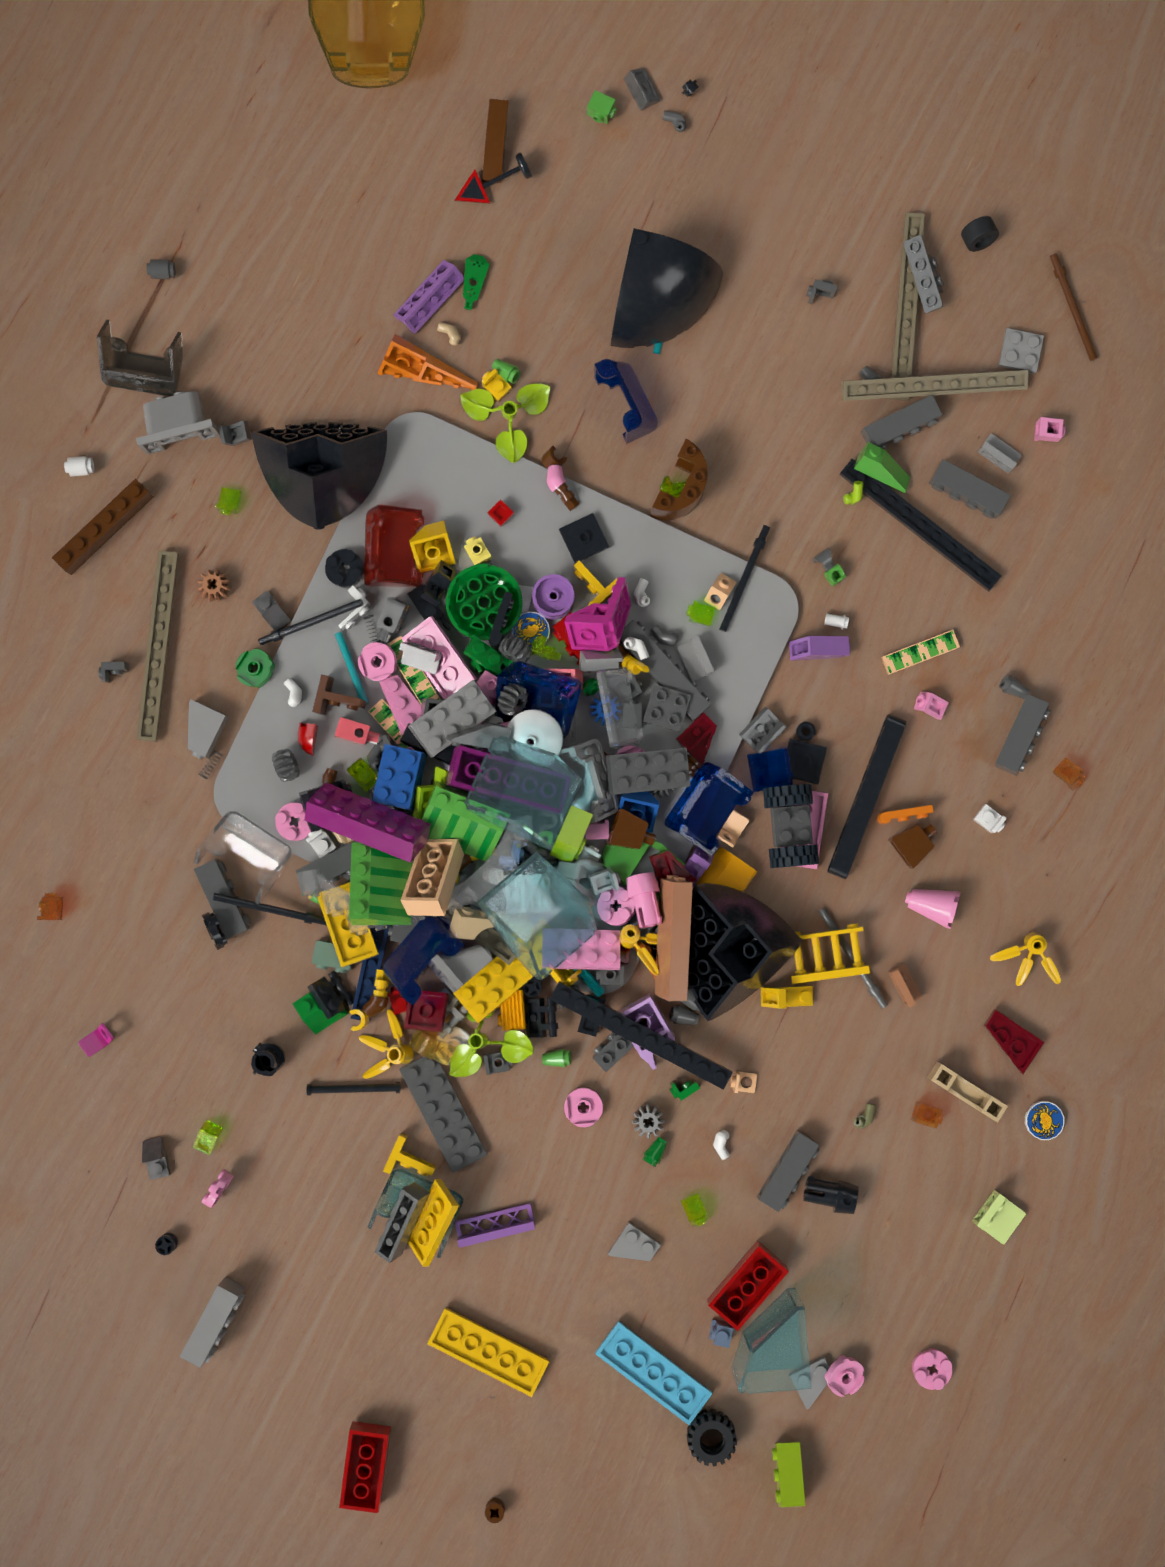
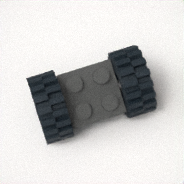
M800 784L764 788V807L771 808L774 847H781L769 849L770 868L819 864L818 846L808 845L813 844L809 807L810 804H813L812 785Z

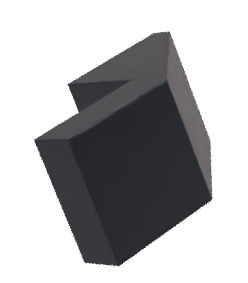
M441 560L424 584L421 597L437 607L441 603L444 591L455 578L457 570Z

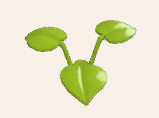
M545 384L526 385L516 395L517 401L521 405L513 401H506L503 406L500 405L493 409L491 407L494 404V399L487 390L475 389L462 393L460 398L462 407L467 415L476 421H484L488 418L489 412L501 410L502 416L509 421V432L503 431L497 436L495 442L496 449L508 461L516 463L526 451L527 438L521 430L512 431V419L517 414V408L522 409L524 407L526 413L530 415L542 413L548 404L550 386Z
M494 1011L491 1014H489L486 1018H490L493 1015ZM467 1012V1018L471 1022H476L475 1019L470 1015V1013ZM483 1019L477 1029H475V1033L470 1035L468 1039L469 1045H458L452 1051L449 1075L466 1077L476 1073L482 1065V1058L476 1053L477 1049L483 1048L487 1044L503 1045L501 1048L502 1056L510 1063H519L534 1053L533 1044L528 1036L519 1030L507 1031L504 1035V1041H490L485 1033L480 1032L484 1024Z

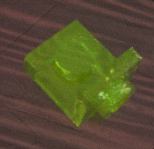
M664 476L660 490L678 498L686 482L672 484L669 476Z
M221 487L219 502L216 503L215 508L223 515L231 516V513L237 514L242 492Z
M694 600L693 605H688L686 613L689 616L688 621L711 627L715 607L700 604Z
M537 636L534 639L532 655L551 661H560L561 653L555 652L556 648L545 645L546 636Z
M359 758L347 768L348 773L365 792L376 784V773L362 758Z
M206 1120L200 1128L192 1148L210 1156L218 1137L223 1131V1127Z
M698 1193L681 1200L691 1226H702L707 1222L706 1220L710 1219Z

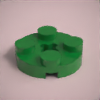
M260 649L245 651L236 661L237 678L246 686L261 688L271 679L275 664L271 657ZM258 664V670L252 673L253 669L251 666Z

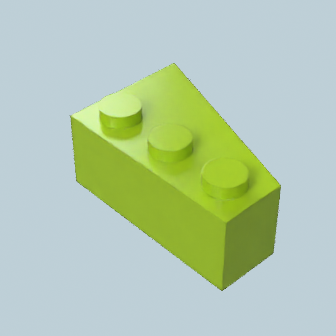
M571 805L550 855L569 863L573 859L577 860L587 839L583 837L593 814Z
M800 1442L776 1443L775 1448H772L773 1461L776 1460V1469L773 1470L774 1481L777 1482V1490H775L776 1503H778V1507L805 1506Z

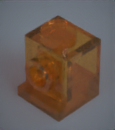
M45 893L39 902L41 916H37V920H62L63 897H56L57 893Z
M916 1101L911 1120L937 1129L943 1120L942 1110ZM926 1111L930 1112L928 1118L924 1117Z

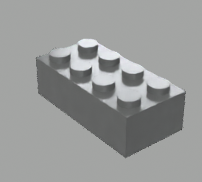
M687 747L606 755L609 793L611 795L690 787Z

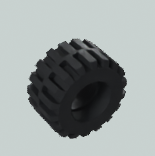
M710 1409V1413H707L706 1410H703V1414L700 1415L698 1413L690 1426L687 1427L686 1435L689 1450H691L692 1456L696 1457L699 1463L703 1461L706 1466L712 1463L714 1467L720 1462L722 1465L725 1463L724 1459L730 1460L732 1458L731 1453L734 1454L736 1451L737 1436L732 1421L730 1422L727 1415L723 1416L721 1411L715 1413V1409ZM709 1429L719 1430L723 1434V1438L715 1446H706L700 1441L701 1435Z

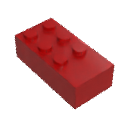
M757 1240L707 1298L708 1306L739 1331L789 1272L787 1265Z
M352 1421L349 1429L339 1508L371 1513L379 1512L391 1426Z

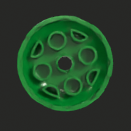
M489 564L470 566L457 574L449 585L446 596L448 617L454 627L463 635L469 638L476 636L481 641H488L505 592L513 594L511 599L515 601L511 611L507 610L505 617L508 618L505 629H500L502 636H504L516 625L522 612L523 598L520 587L515 578L501 567ZM482 599H488L490 601V604L487 608H483L479 605Z

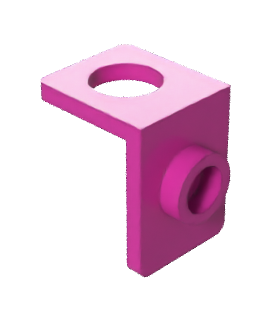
M102 1023L96 1030L81 1039L78 1044L85 1054L91 1057L110 1044L114 1037L104 1023Z

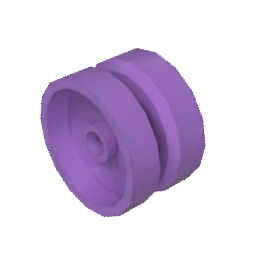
M550 574L537 581L533 587L532 598L534 607L540 615L546 619L558 620L564 618L572 610L575 594L573 586L568 579L561 575ZM553 594H556V595H557V598H556V599H551L550 596H553Z

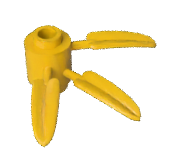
M639 924L637 926H624L619 935L620 944L625 948H633L635 946L638 950L637 955L654 975H658L659 969L653 957L645 947L641 948L637 943L638 940H646L648 944H657V934L647 933L646 937L640 936Z
M1031 932L1025 936L1024 946L1019 947L1015 945L990 956L991 961H1002L1019 956L1021 954L1020 951L1028 949L1029 954L1021 963L1016 978V985H1022L1028 977L1034 962L1031 959L1032 954L1041 955L1043 958L1041 964L1055 984L1061 982L1054 962L1050 957L1046 958L1043 953L1046 950L1047 942L1036 932Z
M390 1009L387 1010V1016L398 1045H393L389 1048L387 1047V1042L367 1035L359 1036V1040L364 1044L381 1052L388 1051V1059H383L368 1069L362 1076L365 1079L388 1070L390 1063L407 1064L413 1059V1049L407 1044H402L400 1038L403 1037L401 1025L394 1012Z

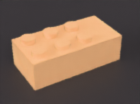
M428 839L427 844L415 857L401 898V902L408 915L445 916L464 857V852L458 839Z

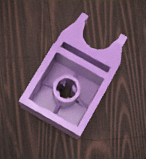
M651 993L618 1011L637 1022L640 1021V1018H646V1024L640 1023L675 1041L674 1033ZM632 1042L640 1057L649 1063L653 1070L656 1069L657 1065L654 1061L653 1053Z

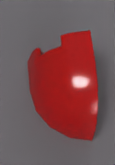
M299 723L298 743L300 748L306 754L314 756L318 725Z

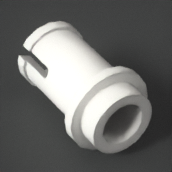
M826 613L824 625L840 627L841 630L843 628L847 629L849 617Z

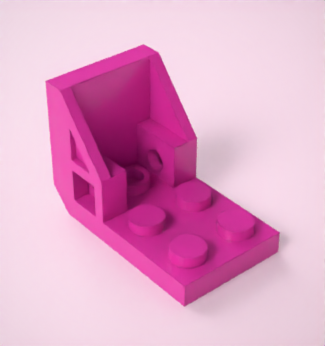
M618 577L616 584L612 587V596L608 599L607 604L593 603L566 616L565 625L572 649L610 651L619 645L632 606L625 577Z

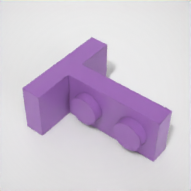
M698 844L685 864V868L698 881L704 871L710 866L715 854ZM697 881L692 882V889L697 883Z

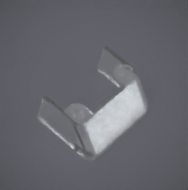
M626 667L596 670L595 677L601 697L609 740V751L619 750L626 746H640V739H644L642 727L638 728L629 683L633 682L631 670L627 671Z
M231 811L225 814L197 848L194 863L197 865L208 851L215 856H223L229 849L261 869L257 875V881L262 887L259 889L255 902L259 905L276 883L289 861L292 851L289 845L240 813Z

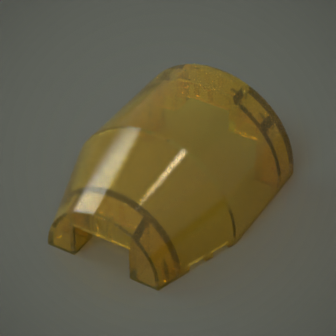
M308 0L309 20L331 73L336 80L352 87L373 89L395 85L408 76L425 19L424 0Z

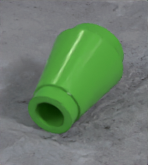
M496 359L492 364V369H496L498 374L507 383L514 384L519 379L521 371L517 366L500 359Z
M563 1048L542 1054L543 1065L557 1067L571 1065L570 1050Z

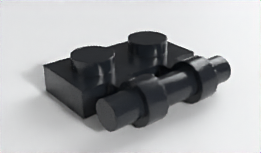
M335 971L328 974L331 982H328L324 976L308 986L327 1019L332 1018L345 1009L342 1004L343 1001H345L348 1007L354 1003L351 998L352 994L345 989L342 984L343 980L340 976H337ZM335 986L341 996L338 997L332 987Z
M544 998L524 999L526 1035L528 1038L547 1037L546 1030H549V1037H557V1029L559 1028L558 1023H556L555 1012L557 1011V1005H555V1002L547 998V1006H544ZM545 1012H548V1023L545 1020Z

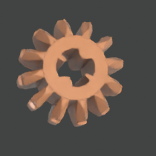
M217 569L214 573L208 570V576L202 573L201 576L204 580H198L197 582L202 585L198 588L199 592H203L201 596L203 598L208 597L210 602L214 600V597L219 602L220 595L226 598L227 595L224 591H230V588L226 586L230 583V580L225 579L227 575L225 573L220 574V571ZM213 582H214V583L216 584V586H217L215 589L212 588V586H211V584H212Z

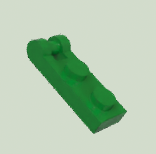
M476 636L471 638L463 652L504 682L510 681L511 673L515 672L518 667L515 662L508 660ZM501 665L506 668L504 671L500 669Z

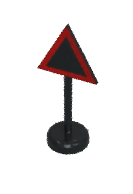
M520 152L516 155L519 166L484 184L481 183L474 169L454 201L491 204L484 190L485 188L520 170L526 179L532 178L522 153Z

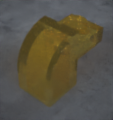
M421 1030L415 1031L409 1043L411 1049L417 1053L445 1065H448L456 1049L454 1046L437 1039L434 1035Z

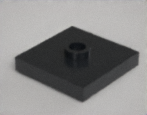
M593 513L559 528V532L575 564L578 561L581 562L609 549V545Z
M790 738L780 776L818 785L827 747Z

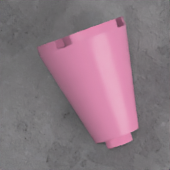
M912 889V892H907L905 903H908V908L945 928L951 929L959 901L958 897H960L961 892Z

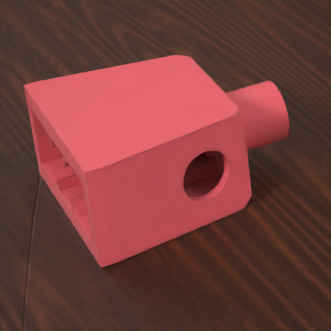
M340 717L334 737L360 745H365L366 742L377 745L380 733L369 731V725ZM355 730L362 731V737L355 736Z

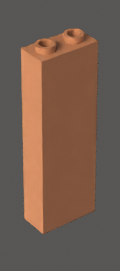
M667 875V878H660L659 911L662 917V924L658 925L656 964L659 974L655 976V995L667 1001H687L693 883L686 881L685 877H679L678 875Z

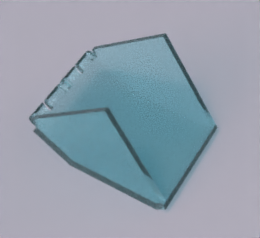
M501 735L498 739L493 738L488 748L491 755L486 754L480 766L483 773L478 772L472 784V788L475 791L470 790L464 804L468 805L467 810L489 823L552 851L582 778L555 753Z
M535 852L477 901L479 907L511 952L531 975L538 980H543L553 971L548 966L549 964L556 969L567 959L563 953L564 951L571 956L582 946L577 939L586 943L595 935L594 932L597 930L589 899L538 852Z
M787 1288L742 1332L732 1365V1372L740 1393L745 1391L747 1394L811 1389L805 1306L795 1288Z

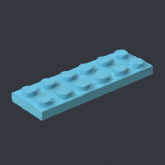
M619 1320L595 1351L598 1357L688 1425L691 1424L712 1395L711 1390Z

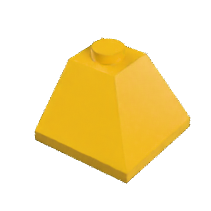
M444 520L425 525L409 540L419 573L434 570L441 560L448 565L456 564Z

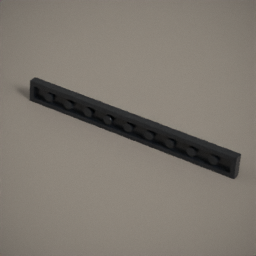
M854 459L848 462L840 472V476L852 485H854L855 481H862L864 495L989 592L1001 577L998 572L886 484L854 469L856 464Z
M561 981L558 982L550 997L552 1001L723 1090L733 1073L724 1066Z

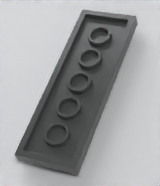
M434 1051L399 1069L453 1173L488 1154Z

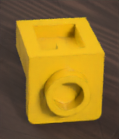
M496 369L489 370L482 377L483 387L498 402L512 390V387L498 374Z

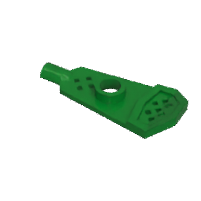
M473 254L465 259L463 298L466 300L464 307L466 310H472L473 302L478 300L490 264L484 256ZM470 280H476L477 284L472 286Z

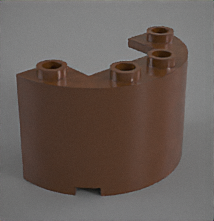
M685 439L677 457L679 458L675 467L690 475L678 498L660 490L651 510L650 517L654 519L670 521L684 517L696 508L702 498L708 477L707 463L700 449L688 439Z

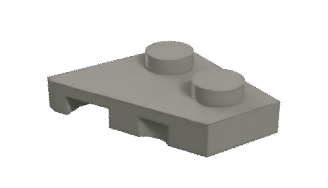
M628 1222L608 1251V1255L651 1261L661 1244Z
M824 1356L789 1373L806 1409L811 1407L827 1385L824 1376L829 1366Z

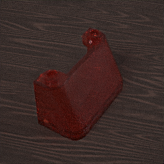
M377 505L367 511L364 582L366 586H421L423 573L420 572L419 568H416V562L409 542L416 534V531L424 525V516L421 509Z

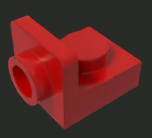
M402 985L390 988L391 992L387 993V996L390 998L394 1015L406 1012L409 997L408 988H402Z

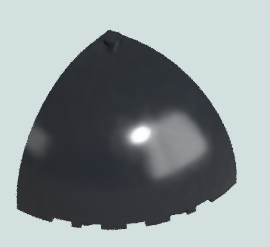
M634 228L618 297L611 346L620 348L649 347L652 344L669 341L683 331H687L708 310V307L716 297L723 278V271L720 265L708 254L690 244L665 235Z
M317 422L302 423V426L288 424L285 425V429L275 430L274 427L251 432L258 463L271 491L287 512L300 522L316 530L324 529L325 526L344 519L365 501L380 476L387 450V430L368 426L367 429L359 428V424L343 425V422H328V425H317Z
M712 883L697 884L692 890L688 990H692L696 999L694 1003L707 1022L728 1012L757 991L789 960L803 943V940L777 913L759 900L737 889Z

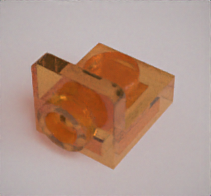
M1067 758L1053 770V774L1065 782L1071 791L1079 788L1085 781L1084 771Z

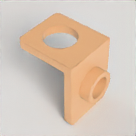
M720 573L704 601L721 610L737 582ZM711 595H718L721 602H714L711 599Z
M733 810L717 838L734 847L738 837L748 824L749 818Z
M735 1071V1075L731 1076L730 1087H733L734 1093H738V1091L755 1093L757 1074ZM743 1077L751 1078L752 1084L750 1087H742L741 1079Z

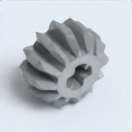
M649 1104L646 1105V1111H644L640 1106L639 1111L641 1114L633 1113L638 1118L632 1120V1124H638L634 1127V1131L636 1132L641 1129L639 1133L641 1137L645 1132H647V1138L651 1137L650 1132L658 1136L656 1129L662 1131L663 1127L659 1124L665 1123L664 1119H658L663 1115L662 1111L656 1113V1106L650 1111ZM649 1117H651V1120H652L653 1123H652V1124L649 1123V1124L646 1126V1125H645V1121H643V1120H644V1119H649Z

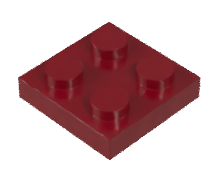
M410 989L404 1028L443 1033L449 994Z

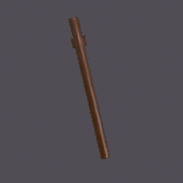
M1057 253L1050 256L1055 269L1053 271L1056 279H1059L1090 361L1096 360L1097 355L1066 278L1067 272L1065 267L1061 265Z

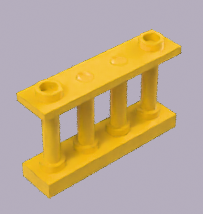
M858 923L849 924L846 929L801 935L800 931L795 932L801 939L811 938L816 968H814V972L810 973L804 970L801 946H799L794 952L796 971L795 975H791L792 984L869 974V965H864V962H862L858 932L864 931L863 926L859 927ZM850 933L854 957L853 967L845 968V964L842 963L838 934ZM831 936L835 962L832 970H826L823 967L819 937Z

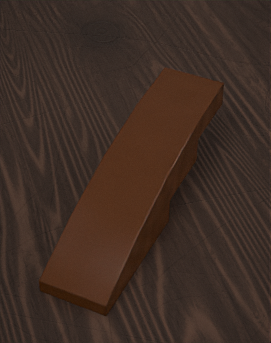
M489 100L482 179L485 182L502 175L508 100Z

